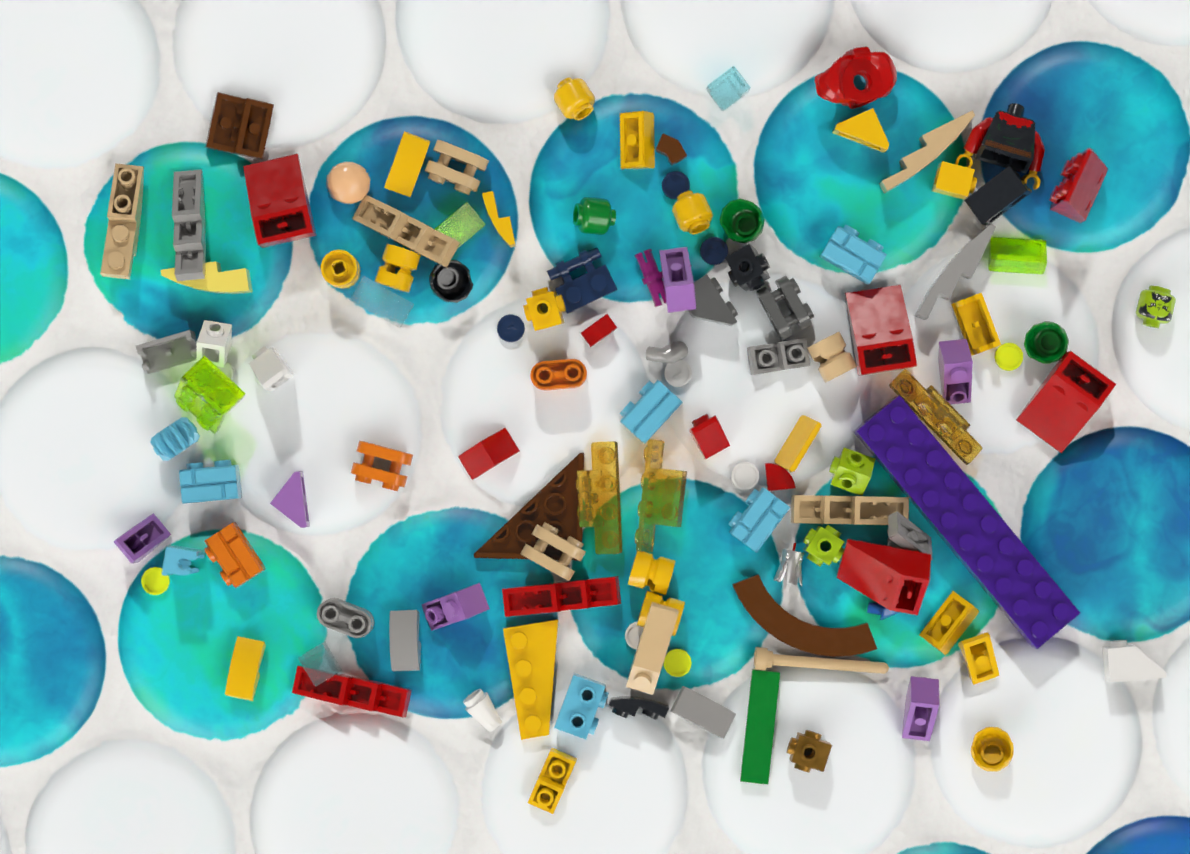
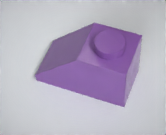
M687 247L659 250L668 313L696 309L694 282Z
M910 677L906 693L902 738L930 741L939 709V679Z

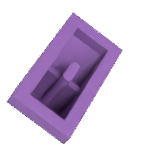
M298 471L292 474L270 504L301 528L310 527L304 474L303 471Z
M153 513L117 538L114 543L131 564L139 563L164 542L171 533Z

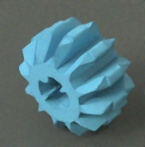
M181 417L151 438L150 443L157 456L159 455L163 461H168L197 442L200 435L193 422L191 423L187 417Z

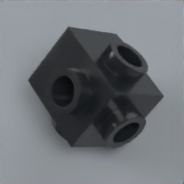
M750 244L725 257L731 269L728 275L735 287L739 285L745 291H754L764 286V281L770 278L767 269L770 268L767 259L763 253L758 254L757 250Z

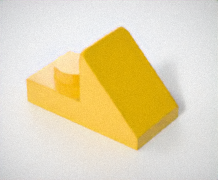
M988 632L958 643L965 658L969 677L973 685L1000 676Z

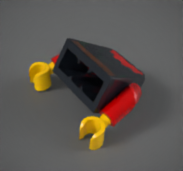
M1012 103L1008 105L1007 112L999 110L994 118H985L972 129L964 146L965 152L958 156L956 165H958L960 158L967 157L970 162L968 168H971L973 164L971 157L974 153L976 154L975 159L1005 168L1011 166L1013 170L1025 173L1026 175L1022 179L1026 184L1027 180L1032 177L1034 179L1033 189L1035 190L1040 186L1037 172L1041 171L1045 147L1039 133L1035 131V122L1023 117L1025 108L1020 104Z

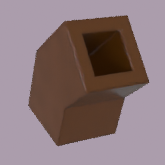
M663 133L655 151L665 155L671 166L687 158V154L679 140Z

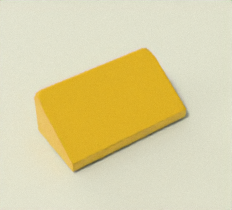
M652 112L620 113L621 169L655 168L654 114Z
M805 415L800 416L774 462L789 472H795L822 427L821 423Z
M952 591L919 636L941 653L947 655L978 615L979 610Z

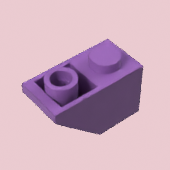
M967 339L940 341L938 365L943 405L970 403L973 361Z
M480 583L422 604L431 631L465 620L490 609Z

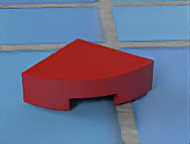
M765 463L768 491L796 488L792 476L786 469L777 464Z

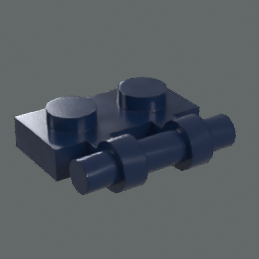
M597 247L589 251L585 249L578 253L579 256L566 262L562 260L556 263V267L547 271L551 281L562 277L565 283L555 288L558 295H562L567 314L618 290L606 264L595 269L592 261L602 257ZM584 266L587 273L572 280L569 272Z

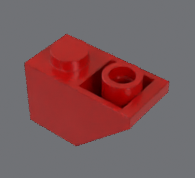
M705 414L691 422L694 427L689 432L704 459L730 446L716 415L709 418L708 414Z

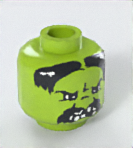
M1150 285L1149 289L1142 290L1140 293L1136 315L1143 319L1142 325L1159 328L1160 324H1167L1171 321L1176 299L1171 295V290Z

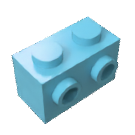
M574 673L554 728L585 740L588 733L594 735L599 721L598 718H595L598 707L604 708L609 692L604 691L606 685Z

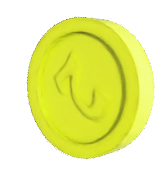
M1014 343L1002 344L995 352V362L1002 370H1015L1022 364L1023 352Z
M152 567L147 569L142 575L141 584L147 593L159 595L168 589L170 577L162 575L163 568Z
M673 649L666 654L663 664L669 675L681 677L689 672L692 662L686 651Z

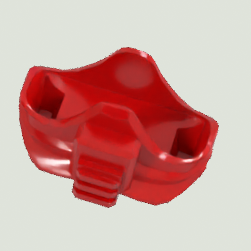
M868 47L853 48L847 51L843 57L838 58L825 72L815 77L816 91L825 100L855 109L889 95L896 84L897 71L891 57L887 53L871 52ZM856 75H861L865 79L866 86L864 90H858L854 86V77Z

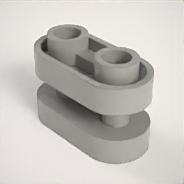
M331 598L322 602L317 609V618L323 626L353 638L364 637L374 627V617L370 611L338 598Z

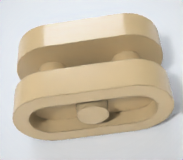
M437 140L433 151L439 153L440 157L437 163L428 161L425 172L429 173L428 179L442 185L445 181L455 184V190L467 195L471 191L477 192L481 181L473 177L477 169L481 171L486 170L489 160L447 142ZM450 159L465 164L464 172L461 173L449 168Z
M544 522L543 526L537 524L532 532V535L538 538L535 546L531 547L525 544L520 554L570 581L575 571L568 566L573 558L579 561L582 560L586 551L581 549L584 544L571 536L567 540L557 535L559 530ZM548 544L563 552L559 561L544 554Z

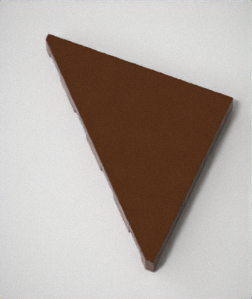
M579 453L474 553V558L528 559L520 553L525 544L531 547L535 546L538 538L532 535V532L537 524L543 526L544 522L558 529L557 535L567 540L571 536L582 542L584 453ZM548 544L544 551V554L555 560H559L563 553Z

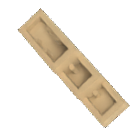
M973 110L922 135L919 141L923 148L903 157L899 161L903 170L879 183L883 193L885 194L909 180L933 162L975 116Z
M368 195L361 201L352 218L360 224L445 267L449 265L460 244L457 240Z
M791 495V523L888 525V515L896 511L909 520V497Z

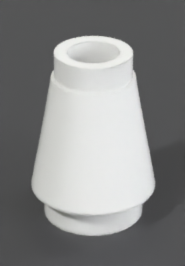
M482 689L474 691L463 701L466 706L465 710L489 732L496 729L502 723L488 693H484Z

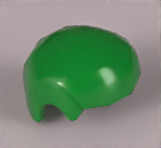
M740 198L730 201L722 209L720 225L731 240L745 244L755 241L763 231L765 221L763 213L753 202Z
M1050 321L1033 325L1026 333L1024 340L1027 355L1043 364L1059 361L1066 354L1069 345V338L1065 329L1057 323Z

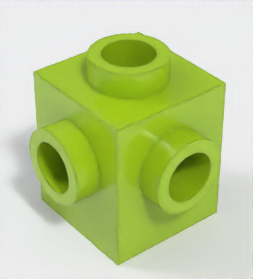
M843 448L840 457L834 456L829 472L833 473L830 485L863 496L872 475L875 458Z
M829 525L825 529L821 526H818L816 530L811 528L803 540V543L806 544L803 550L809 553L806 558L820 567L823 563L829 566L832 561L837 563L844 552V548H842L844 541L839 538L841 533ZM823 541L830 543V549L826 552L820 549V544Z

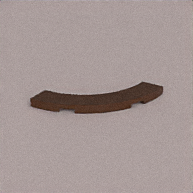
M759 574L732 584L739 600L752 618L769 634L793 648L812 654L834 657L863 654L877 649L867 622L843 628L813 625L794 617L776 603L763 585Z

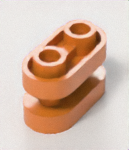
M577 359L541 361L533 366L530 377L534 386L540 390L578 388L584 384L587 378V370L585 365Z
M359 440L356 451L363 453L364 457L362 464L353 462L351 473L356 475L355 480L371 484L372 479L383 482V488L398 491L399 486L405 487L408 476L400 474L402 464L411 466L413 454ZM375 457L390 460L389 471L373 467Z

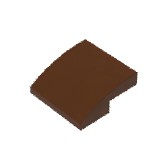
M217 92L205 148L263 159L274 104Z

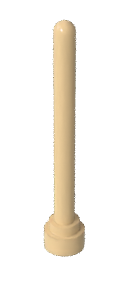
M756 647L754 653L755 670H766V668H772V665L885 674L889 670V666L884 662L773 654V651H768L767 648Z

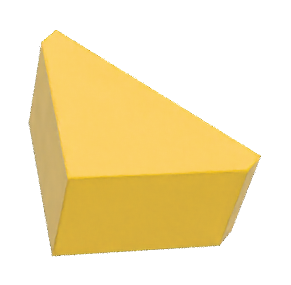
M874 108L838 123L833 130V133L883 153L889 147V142Z

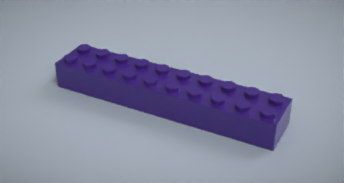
M900 395L895 396L853 431L1031 647L1035 649L1041 647L1080 614L1070 599Z

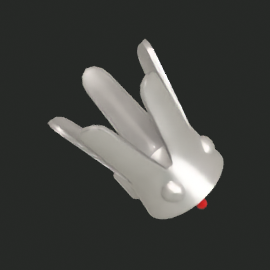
M796 543L793 544L792 550L783 549L782 561L774 581L781 582L786 573V581L788 583L792 582L793 585H797L799 578V583L802 586L801 563L804 553L795 551Z

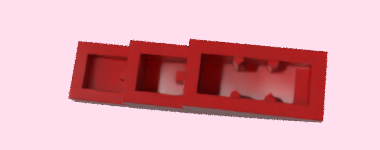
M618 576L502 589L505 617L621 604Z
M297 666L292 689L293 694L402 718L407 716L412 692L411 689L305 666Z

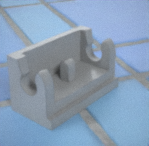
M188 330L136 345L137 353L141 355L143 361V370L151 374L197 360L195 332Z

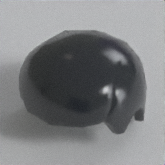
M451 260L447 267L438 263L435 264L429 275V284L433 294L444 302L458 303L466 299L473 289L469 269L458 260Z

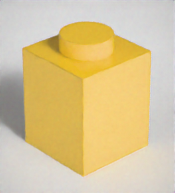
M942 161L938 164L932 192L960 199L967 198L969 193H974L977 178L973 177L975 169Z

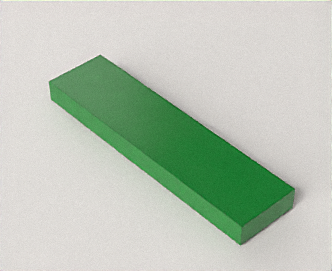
M752 669L740 782L767 785L769 783L780 672Z

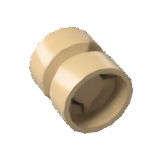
M840 331L807 348L813 361L820 363L818 370L825 383L857 367L851 353L844 350L846 343Z

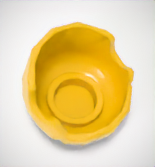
M986 727L974 735L971 756L978 767L988 772H999L1010 764L1014 754V745L1007 732L998 727Z

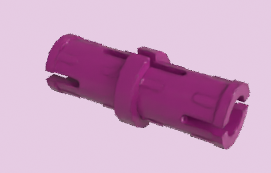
M652 249L644 251L647 263L641 252L634 256L644 276L642 279L643 284H647L654 306L658 307L662 305L659 293L666 304L662 271L659 272Z

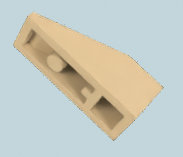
M654 602L651 603L630 668L626 687L653 695L679 610Z

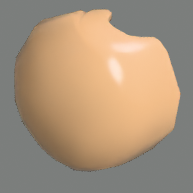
M342 162L335 165L328 173L326 187L334 200L345 204H354L363 200L369 192L370 177L366 169L354 162Z

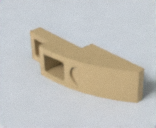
M115 163L107 213L109 222L100 272L102 277L130 279L133 258L137 253L142 212L143 166Z

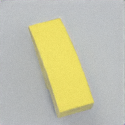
M216 261L205 263V279L185 281L176 280L175 268L161 270V276L201 291L222 294L253 292L250 271L246 268L221 272L220 263Z

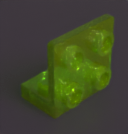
M204 355L181 377L174 397L178 406L186 412L190 411L203 429L210 430L215 434L220 429L224 417L245 397L246 393Z

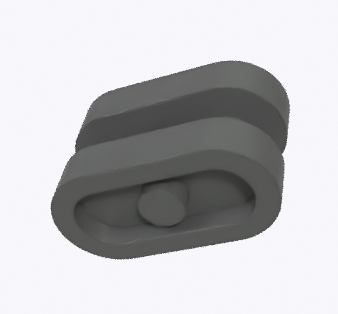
M786 275L775 281L778 287L777 290L770 292L765 286L756 291V295L782 341L792 336L789 327L797 324L803 330L812 325L810 319L814 318L807 303L802 304L797 295L801 291L795 279L791 278L789 280ZM784 299L791 312L786 317L783 316L776 303Z

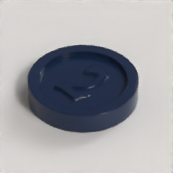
M670 172L662 181L664 194L673 200H678L677 197L689 191L690 188L689 179L682 172Z
M710 237L702 243L700 255L704 262L709 265H718L724 262L725 257L728 255V247L724 240L718 237Z
M508 314L499 320L497 332L502 340L516 342L524 335L525 325L517 315Z

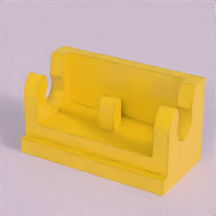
M982 292L951 304L963 338L967 339L971 356L1001 345Z

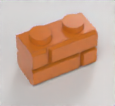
M236 522L229 524L205 540L208 547L204 550L213 563L218 561L223 569L220 575L228 586L233 584L235 588H238L266 569Z

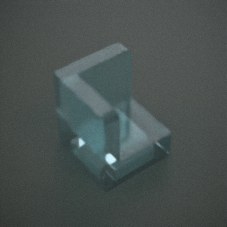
M732 66L707 86L706 91L719 108L725 111L749 93L751 87L736 67Z
M326 642L298 657L315 686L342 671Z

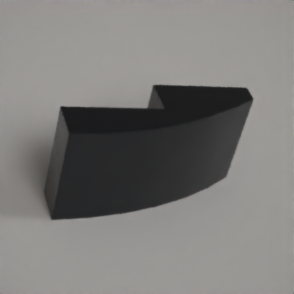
M620 696L612 697L609 701V706L613 707L611 712L626 719L628 715L635 717L639 707L643 708L642 714L655 720L659 716L665 718L669 710V706L642 697Z

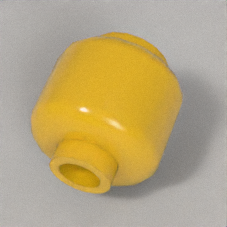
M568 77L558 83V89L554 94V101L566 118L581 120L593 111L595 96L583 79H571Z
M692 191L680 194L672 208L679 228L692 235L708 229L713 213L706 197L701 193H693Z

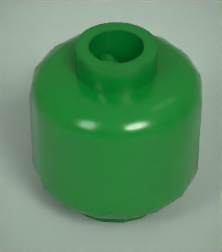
M584 197L580 203L575 204L573 223L575 226H578L580 232L604 235L610 226H614L616 211L611 209L608 200Z

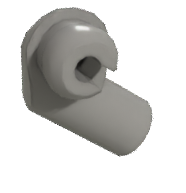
M675 341L663 348L648 347L646 359L673 364L687 356L688 347L682 341Z

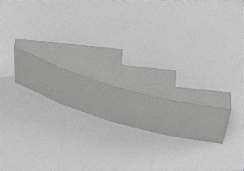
M202 169L174 172L172 218L174 221L173 246L176 251L175 277L177 281L205 279L206 248Z
M992 224L987 226L954 256L929 288L914 316L923 320L928 319L938 296L946 300L949 299L960 276L966 279L973 277L996 226Z

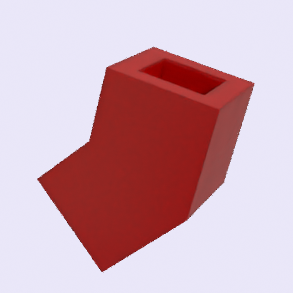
M606 314L582 331L581 335L589 346L592 347L614 332L617 326L609 315Z

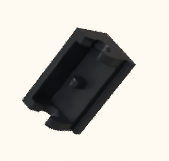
M1008 166L964 201L980 223L988 226L1032 193V190L1027 186L1019 173L1013 170L1011 166Z

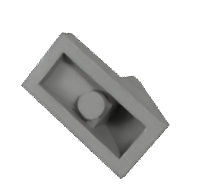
M896 511L888 515V546L931 554V560H933L931 537Z

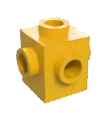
M548 287L531 291L533 297L526 298L527 304L523 305L527 321H532L535 331L565 323L562 312L566 311L562 295L557 296L556 291L549 292ZM543 303L548 306L547 313L541 310Z

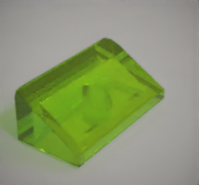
M466 202L438 225L435 230L460 242L459 248L486 224L471 205Z
M991 237L988 259L989 271L1044 274L1047 265L1046 240Z

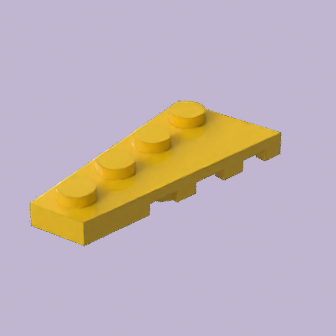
M558 619L503 628L521 740L549 735Z

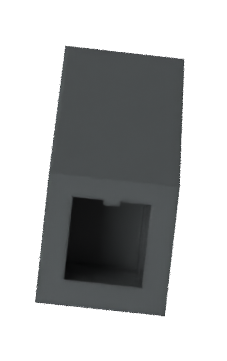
M706 274L694 282L696 309L688 310L692 318L728 326L737 323L735 317L738 313L730 301L725 303L720 293L723 292V289L715 277L710 279Z

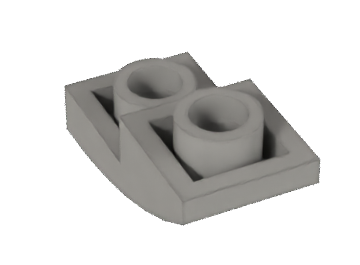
M806 338L747 347L751 375L811 366Z
M418 610L390 611L389 636L392 671L420 670L421 643L419 641L420 613Z
M682 686L670 710L690 723L698 725L723 739L736 716V713L685 686Z

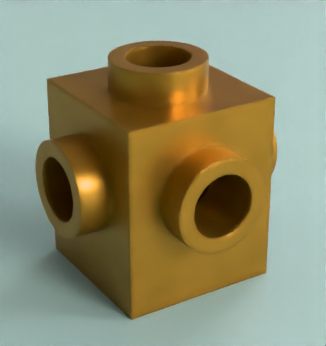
M806 730L805 734L797 732L796 738L791 737L786 753L790 754V761L795 763L794 768L810 773L811 768L824 772L832 744L821 740V734ZM806 748H812L810 754H804Z

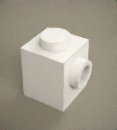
M204 320L197 340V363L225 367L232 346V324Z

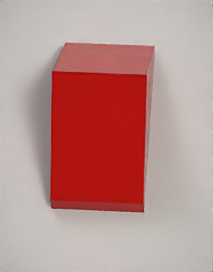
M505 427L459 455L458 458L471 479L474 480L517 454L520 450Z

